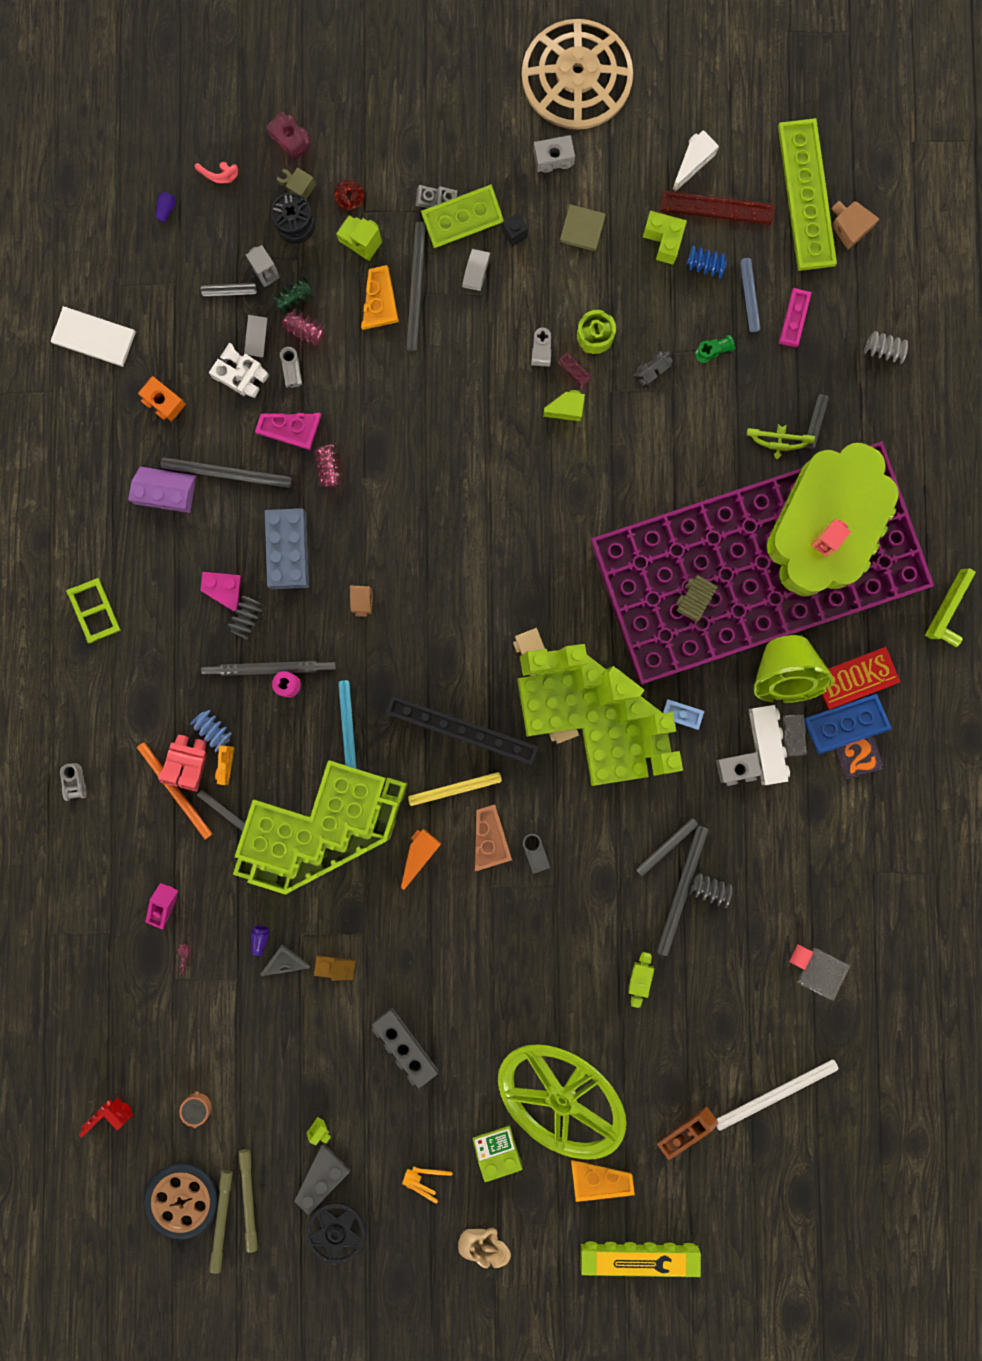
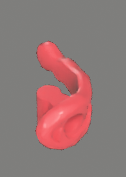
M222 162L220 163L222 173L215 174L207 171L199 163L195 164V169L199 173L216 183H230L238 175L237 165L229 167L227 163Z

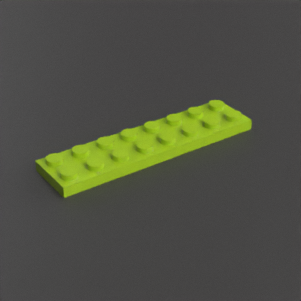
M815 118L779 123V140L798 271L835 267L837 260L817 120Z

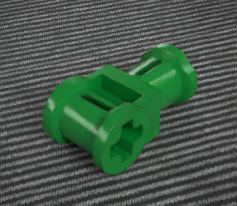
M726 335L725 338L718 341L714 339L701 342L695 353L697 361L707 363L723 352L734 351L735 346L732 336Z

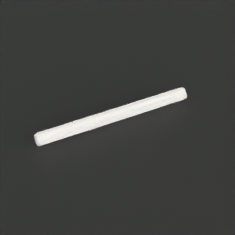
M830 1060L717 1118L719 1122L716 1126L717 1129L721 1131L838 1070L836 1062Z

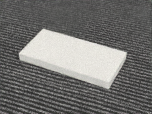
M63 306L51 342L123 367L136 332L133 329Z

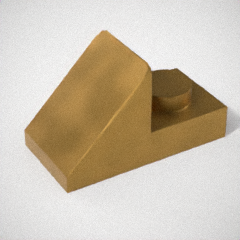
M317 955L314 976L332 978L331 980L333 981L353 980L356 960Z

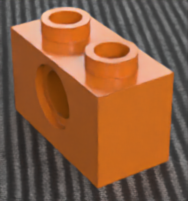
M153 376L138 393L143 398L141 402L148 408L153 406L157 410L155 413L163 420L167 418L172 422L186 405L181 398ZM160 397H165L163 403L157 404Z

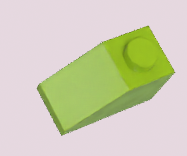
M577 390L565 392L544 408L543 417L581 421L585 394H581Z

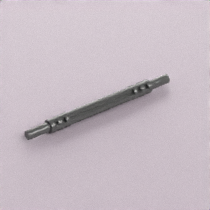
M298 661L221 664L215 667H201V674H221V676L277 674L281 671L310 673L317 672V670H336V662Z

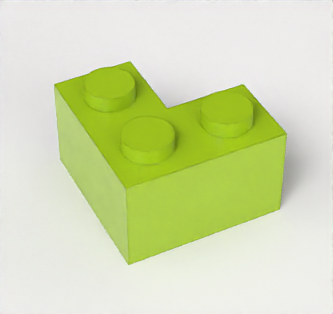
M650 211L643 237L661 242L656 260L674 265L687 220Z
M348 216L336 233L339 242L368 261L371 260L382 244L378 225L372 220L367 221L364 218L360 220L357 217L354 219Z

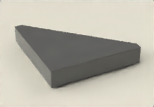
M281 945L260 975L266 976L309 969L311 965L284 945Z

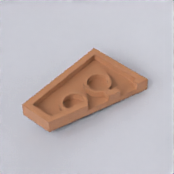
M495 804L476 811L475 871L512 860Z

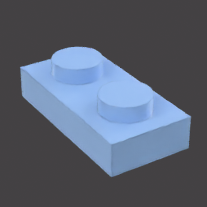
M668 699L663 713L673 712L675 723L699 730L704 714L702 710Z

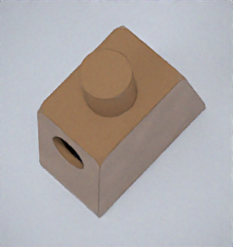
M840 201L831 208L838 216L834 220L832 227L848 250L879 221L877 216L855 201L848 208Z

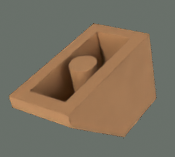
M350 585L351 612L355 613V616L367 617V614H372L373 591L370 586Z

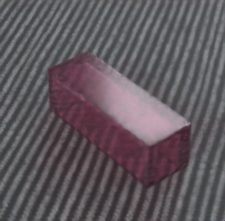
M568 352L558 360V364L581 388L591 381V376Z

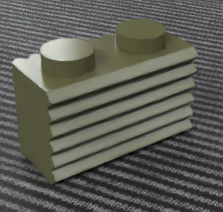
M698 575L694 579L690 578L685 586L688 589L685 596L681 594L676 602V605L679 606L676 611L695 622L699 621L718 586Z

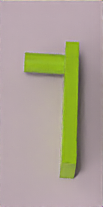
M970 568L960 569L925 634L926 637L930 639L941 638L955 647L960 645L962 637L946 627L974 577L975 571Z

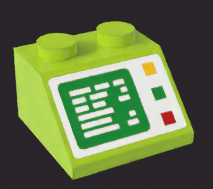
M510 1125L473 1137L484 1182L522 1170V1162Z

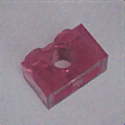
M281 111L266 128L269 136L296 160L311 146L310 135L303 127L300 129L296 125L297 123L291 115L287 116ZM288 133H294L292 136H286Z

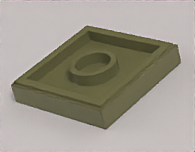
M570 204L560 242L596 252L606 214Z

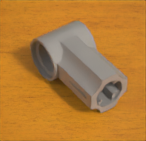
M285 347L280 352L285 385L291 388L302 385L299 357L294 348ZM287 354L294 355L292 361H286L285 357Z

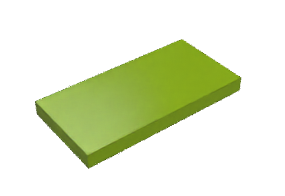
M492 184L421 211L433 248L504 222Z

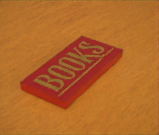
M887 647L829 668L828 670L833 676V685L826 687V692L822 694L827 709L830 710L900 683Z

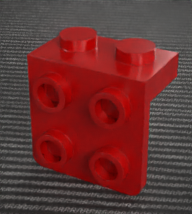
M119 1098L113 1102L109 1100L81 1127L83 1131L79 1136L82 1138L103 1117L118 1130L134 1115L131 1112V1107L127 1103H123Z

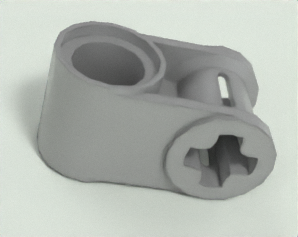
M539 328L534 334L531 365L550 366L551 333L547 328ZM542 335L545 338L544 342L540 339Z
M70 763L61 767L60 776L64 800L69 801L71 798L77 797L86 798L87 789L84 783L82 767L77 763ZM70 767H72L75 771L73 777H71L68 774V770Z

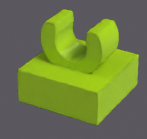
M319 1117L316 1118L306 1133L309 1142L317 1145L319 1140L327 1143L331 1138L328 1135L329 1131L324 1120Z

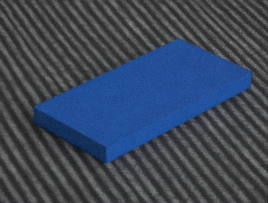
M877 694L804 718L805 725L818 755L892 729Z

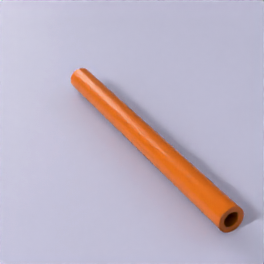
M143 742L137 746V749L159 777L163 766L146 743ZM164 784L202 837L206 840L213 835L181 790L176 786Z

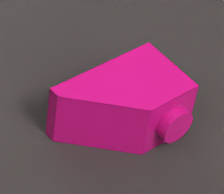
M160 883L149 900L145 922L163 930L176 903L178 890Z

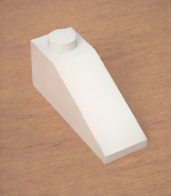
M704 130L699 135L696 133L689 140L688 149L673 187L675 192L717 153L719 146Z

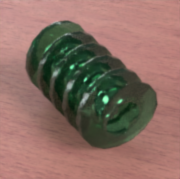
M302 276L303 282L296 279L297 286L290 283V290L284 287V294L277 291L278 298L271 295L279 310L286 315L288 314V307L293 311L295 310L294 303L299 307L301 306V299L306 303L307 295L312 299L314 298L313 290L304 276Z

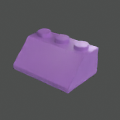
M139 467L131 482L128 500L136 505L190 513L196 475Z

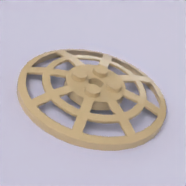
M584 19L564 20L544 29L531 42L526 51L522 66L523 89L530 105L546 121L566 129H588L599 126L611 119L624 106L633 81L632 60L623 41L606 26ZM574 25V32L563 34L554 40L546 36L547 33L557 28ZM581 25L597 28L609 36L601 40L592 34L582 32ZM574 38V47L564 50L558 45V43L566 39ZM582 38L592 40L598 45L592 50L582 47ZM538 41H540L547 47L541 56L539 66L528 68L531 52ZM615 41L624 52L627 68L619 67L616 64L614 54L609 48V45ZM551 50L559 55L556 64L545 65L546 58ZM605 50L611 65H601L597 55ZM579 66L583 71L575 73L573 68ZM545 73H555L558 83L552 89L546 80ZM600 73L611 74L605 89L598 83ZM539 74L541 85L547 93L540 103L531 91L528 76ZM617 74L627 76L624 92L615 103L609 96V93L615 84ZM592 88L598 94V96L590 100L582 101V93ZM562 89H565L568 92L574 93V101L566 100L558 94ZM552 100L562 106L574 108V120L558 117L550 113L546 108ZM602 100L610 108L598 117L582 120V108L593 106Z

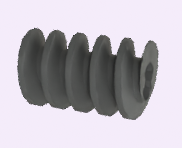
M242 596L241 599L245 603H238L241 610L234 611L238 617H231L235 623H229L228 627L231 629L230 632L248 639L249 637L245 632H252L248 626H255L252 618H259L255 612H262L258 605L263 604L247 596Z
M701 873L695 876L689 889V895L695 891V898H698L700 894H703V901L710 897L711 904L715 899L717 900V906L724 902L725 909L728 908L732 897L731 884L725 886L723 881L717 884V879L713 878L710 881L709 876L703 878Z

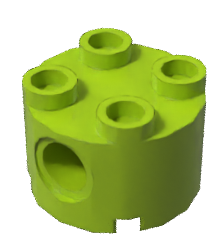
M589 311L579 322L577 341L585 353L600 354L612 345L616 333V324L613 317L604 313L605 311Z

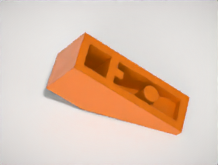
M425 829L421 832L417 830L411 837L413 842L410 845L401 885L403 890L441 845V842Z

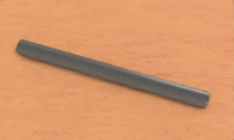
M424 222L415 223L406 347L408 351L417 350L426 229Z
M170 458L161 459V467L163 469L290 488L292 484L291 477Z
M697 826L657 949V953L667 956L708 833V829L705 827Z

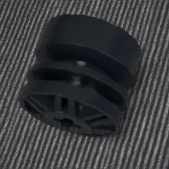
M297 193L280 195L274 201L271 208V216L279 236L291 244H300L307 241L315 229V220L308 201Z

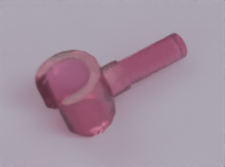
M182 944L177 951V954L182 956L180 973H185L187 957L191 952V948L185 944Z

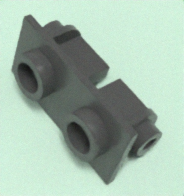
M658 351L651 357V361L641 364L633 375L641 377L639 382L643 386L645 384L648 385L658 377L654 370L662 374L671 367L673 361L669 356L666 357L670 353Z

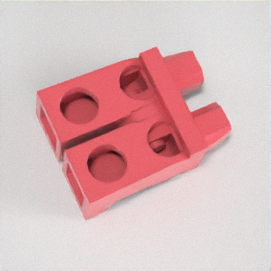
M178 735L175 743L170 745L166 762L158 779L161 783L176 787L179 785L180 788L197 792L207 758L205 752L207 743L206 741L196 739L193 748L187 747L189 738Z

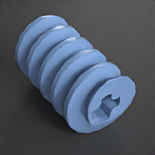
M208 710L199 714L190 725L195 724L194 730H200V736L206 735L204 738L206 742L212 740L210 747L217 746L215 752H218L219 745L226 746L229 743L232 733L224 734L226 727L219 728L221 721L214 723L213 721L216 716L214 715L209 718L208 715L211 711Z

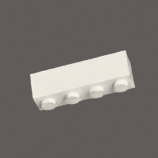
M775 705L748 709L755 750L762 774L760 776L761 784L770 785L788 782L790 770L788 765H785L784 758L787 757L785 747H782L783 731L778 725V720H780L778 708L776 709Z

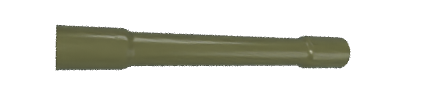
M243 1149L238 1152L244 1205L246 1252L251 1253L258 1250L251 1179L250 1149Z
M222 1170L220 1176V1193L209 1272L214 1274L220 1273L222 1266V1250L229 1192L233 1171Z

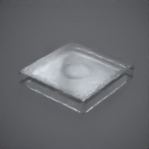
M813 948L812 952L814 953L806 970L803 969L797 982L834 1001L850 965Z

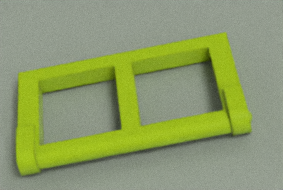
M99 578L66 591L88 644L121 631ZM96 586L104 604L81 612L74 595ZM106 609L113 627L91 635L84 617Z

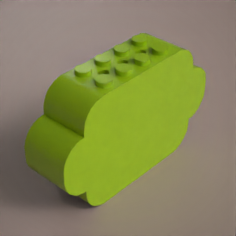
M853 443L846 446L841 453L833 450H824L814 455L801 469L767 541V552L774 562L781 565L779 571L780 580L789 591L800 596H812L826 588L840 589L857 581L863 572L866 573L871 565L869 559L871 555H875L879 548L877 542L880 537L885 535L888 529L886 526L887 521L893 518L896 512L894 507L898 500L897 485L890 477L884 475L885 461L882 454L875 448L863 443ZM835 519L837 521L841 520L848 525L851 533L837 551L826 557L811 544L826 525Z

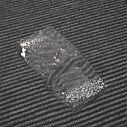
M803 714L784 716V737L787 757L806 755V729Z

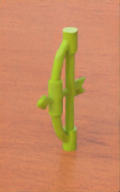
M778 424L777 433L751 428L747 430V436H751L755 442L769 449L777 450L774 453L776 459L782 456L780 450L801 449L809 443L814 444L815 436L785 434L787 425L781 427ZM758 436L778 438V443L763 441ZM782 438L800 440L802 443L789 445L782 443Z

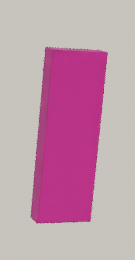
M797 288L792 289L779 344L798 347L812 292Z

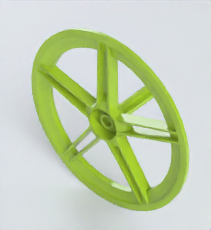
M527 1045L517 1048L508 1054L502 1062L498 1074V1086L503 1103L512 1118L537 1142L559 1154L578 1159L602 1158L611 1154L619 1147L626 1132V1116L623 1105L610 1083L589 1063L568 1051L548 1045ZM542 1056L557 1058L576 1066L564 1087L558 1082ZM528 1059L547 1091L515 1088L514 1073L518 1064ZM590 1079L594 1080L577 1093L575 1092V1090L582 1084L586 1083ZM598 1085L610 1103L613 1113V1126L578 1103L576 1099ZM521 1102L551 1107L555 1111V1134L538 1124L528 1114ZM569 1115L600 1133L605 1138L591 1143L567 1140ZM561 1116H563L562 1138L560 1137Z

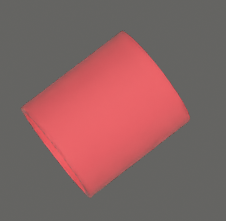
M797 944L789 962L806 970L814 952Z

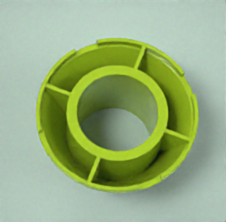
M797 635L782 636L771 640L765 647L754 684V694L759 699L772 703L773 699L783 700V703L800 702L825 693L826 687L833 685V676L805 637Z

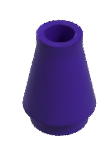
M161 191L157 200L155 215L157 220L166 222L176 204L175 196Z
M262 925L253 926V930H251L252 955H263L264 947L270 935L268 927Z

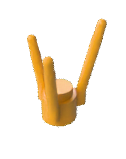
M415 1166L413 1170L407 1169L402 1184L434 1203H438V1200L430 1194L435 1195L436 1192L420 1184L422 1176L418 1174L448 1176L453 1174L449 1171L420 1169Z

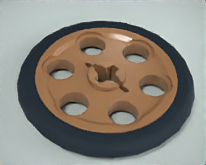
M181 1163L170 1165L160 1170L148 1184L144 1200L145 1211L150 1223L163 1235L173 1239L192 1238L201 1234L214 1220L218 1209L217 1189L209 1175L199 1167ZM171 1178H179L181 1181V1185L179 1187H173L171 1184ZM197 1182L200 1185V1190L192 1191L190 1183ZM159 1192L166 1193L167 1201H159L157 1194ZM179 1197H181L182 1200H187L185 1201L183 1206L181 1203H175L178 1201ZM203 1201L206 1207L200 1211L196 1208L195 1203ZM165 1211H170L173 1214L171 1221H166L163 1218ZM190 1216L192 1224H183L182 1217Z

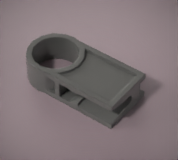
M534 833L527 834L523 838L522 843L533 874L550 868L540 837ZM527 837H537L539 839V847L535 850L526 848L525 840Z

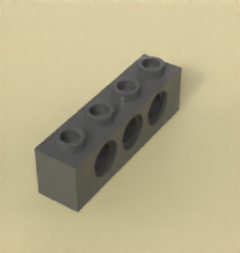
M390 1008L373 1021V1033L377 1038H382L385 1042L383 1044L389 1054H394L396 1064L401 1070L405 1069L408 1073L407 1078L413 1086L416 1084L420 1088L438 1074L437 1067L393 1008ZM395 1029L397 1036H388L387 1030ZM402 1044L407 1045L409 1051L402 1053L398 1047ZM416 1060L421 1066L418 1069H414L411 1067L410 1062Z

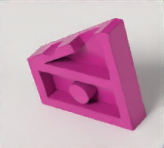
M202 572L200 591L232 611L238 610L242 576Z

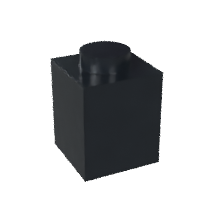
M519 213L502 222V232L512 247L528 237V227Z

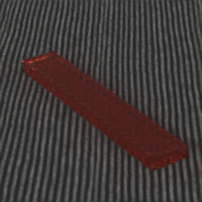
M663 191L660 211L771 225L774 204Z

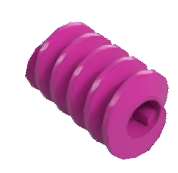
M281 671L274 677L272 687L278 695L291 698L299 693L301 683L300 679L294 674ZM289 680V683L287 684L288 688L284 689V686L286 685L285 682Z

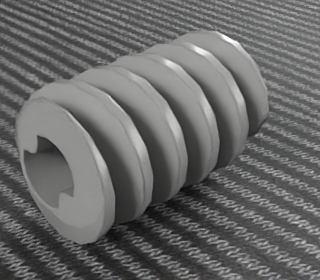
M874 331L867 340L864 354L870 349L871 356L877 351L878 358L885 354V360L893 356V362L900 358V364H902L907 354L908 341L905 339L901 341L898 337L893 340L891 335L886 338L884 333L879 336L878 332Z

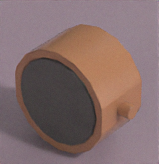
M196 1091L181 1104L179 1110L180 1118L187 1126L197 1128L211 1114L212 1104L206 1095Z

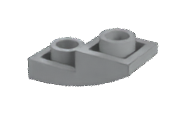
M419 185L417 187L416 206L430 208L457 197V190L441 186L435 189Z
M472 249L462 287L481 291L490 260V252Z
M248 315L244 354L264 357L267 317Z

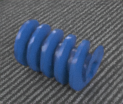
M692 245L686 266L689 264V270L691 271L696 266L698 273L704 268L705 275L709 270H711V276L718 272V278L721 279L728 257L725 260L722 253L717 258V252L715 251L710 256V250L708 249L703 254L701 247L695 252V246Z

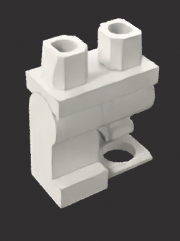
M231 343L227 345L220 359H217L209 372L211 377L218 382H222L243 396L248 395L253 398L259 392V388L253 385L255 379L264 383L269 376L259 362L247 354L239 355ZM229 359L237 365L236 369L226 364Z

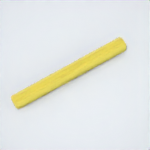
M497 772L411 795L408 797L410 805L414 806L500 783L502 779L500 773Z

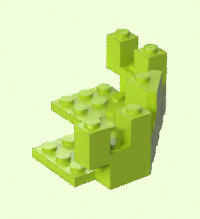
M585 644L566 646L561 650L547 652V649L527 651L520 656L523 676L536 674V676L517 679L526 736L582 729L592 786L649 777L646 758L650 757L654 776L683 771L680 751L671 752L668 734L676 732L673 712L662 713L641 697L644 689L614 666L605 669L586 654Z
M328 760L310 817L258 800L252 801L235 854V858H238L233 875L248 879L247 883L286 895L364 854L391 838L399 805L403 800L408 783L393 778H387L385 783L386 778Z

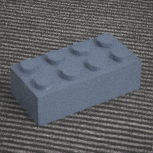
M303 508L265 510L267 587L270 589L309 588L305 510Z

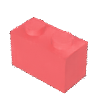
M835 519L823 528L811 545L827 557L837 551L851 531L846 523Z

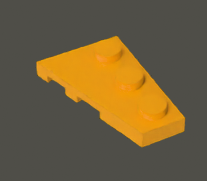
M385 265L369 269L366 303L363 310L364 318L361 325L362 330L399 322L389 267Z
M571 1160L576 1202L635 1195L632 1173Z

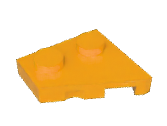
M219 745L218 768L215 774L217 784H229L234 747Z

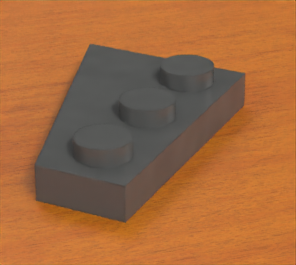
M322 1143L294 1201L307 1215L350 1173V1169L324 1143Z

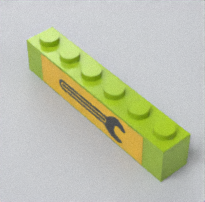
M589 1241L581 1244L580 1269L581 1275L701 1277V1252L698 1246H695L693 1243H685L683 1245L664 1243V1245H656L655 1243L647 1242L644 1245H636L633 1242H626L624 1245H619L615 1242L597 1244L596 1242Z

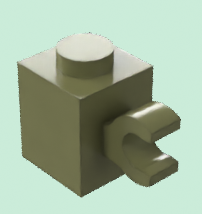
M299 168L295 170L293 175L288 170L283 169L282 172L287 178L283 180L278 177V183L286 187L287 193H297L307 199L316 186L314 178Z

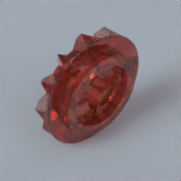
M344 180L341 184L338 183L336 190H334V198L341 208L353 210L362 204L364 191L360 183L358 184L354 180ZM347 189H349L350 192L353 193L351 194V201L349 200L348 196L345 195L347 193Z

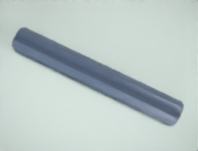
M743 258L740 264L749 331L758 332L760 330L752 262L750 258Z

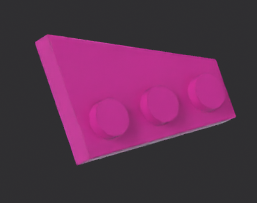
M261 414L255 432L259 435L310 450L322 414Z

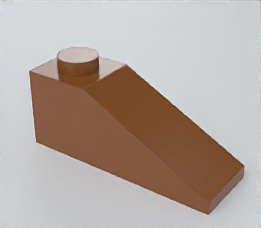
M706 1106L660 1140L657 1145L666 1158L670 1160L711 1133L719 1122Z

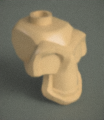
M467 1229L460 1236L458 1250L465 1259L476 1261L483 1268H488L490 1263L494 1268H500L509 1262L511 1257L510 1250L504 1242L498 1240L496 1229Z

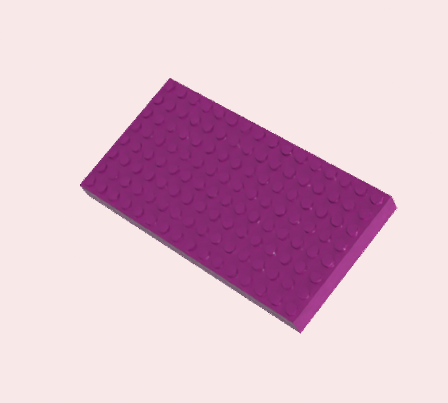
M882 441L869 446L882 454L885 461L884 475L890 477L897 485L898 500L894 507L896 512L893 518L887 521L886 526L888 529L885 535L880 537L877 542L879 548L875 555H871L869 559L871 565L867 572H863L857 581L843 588H826L812 596L795 594L784 587L779 576L781 565L774 562L767 552L768 538L801 469L591 538L590 544L639 686L934 586ZM698 575L718 587L700 620L695 622L676 611L679 607L676 605V602L681 594L685 596L688 590L685 586L689 579H694Z

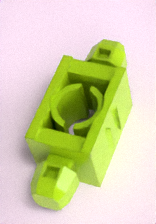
M642 952L639 959L641 963L634 962L628 992L629 994H634L631 996V1006L639 1008L642 1004L643 998L641 997L648 998L654 972L653 966L649 965L652 959L651 953Z

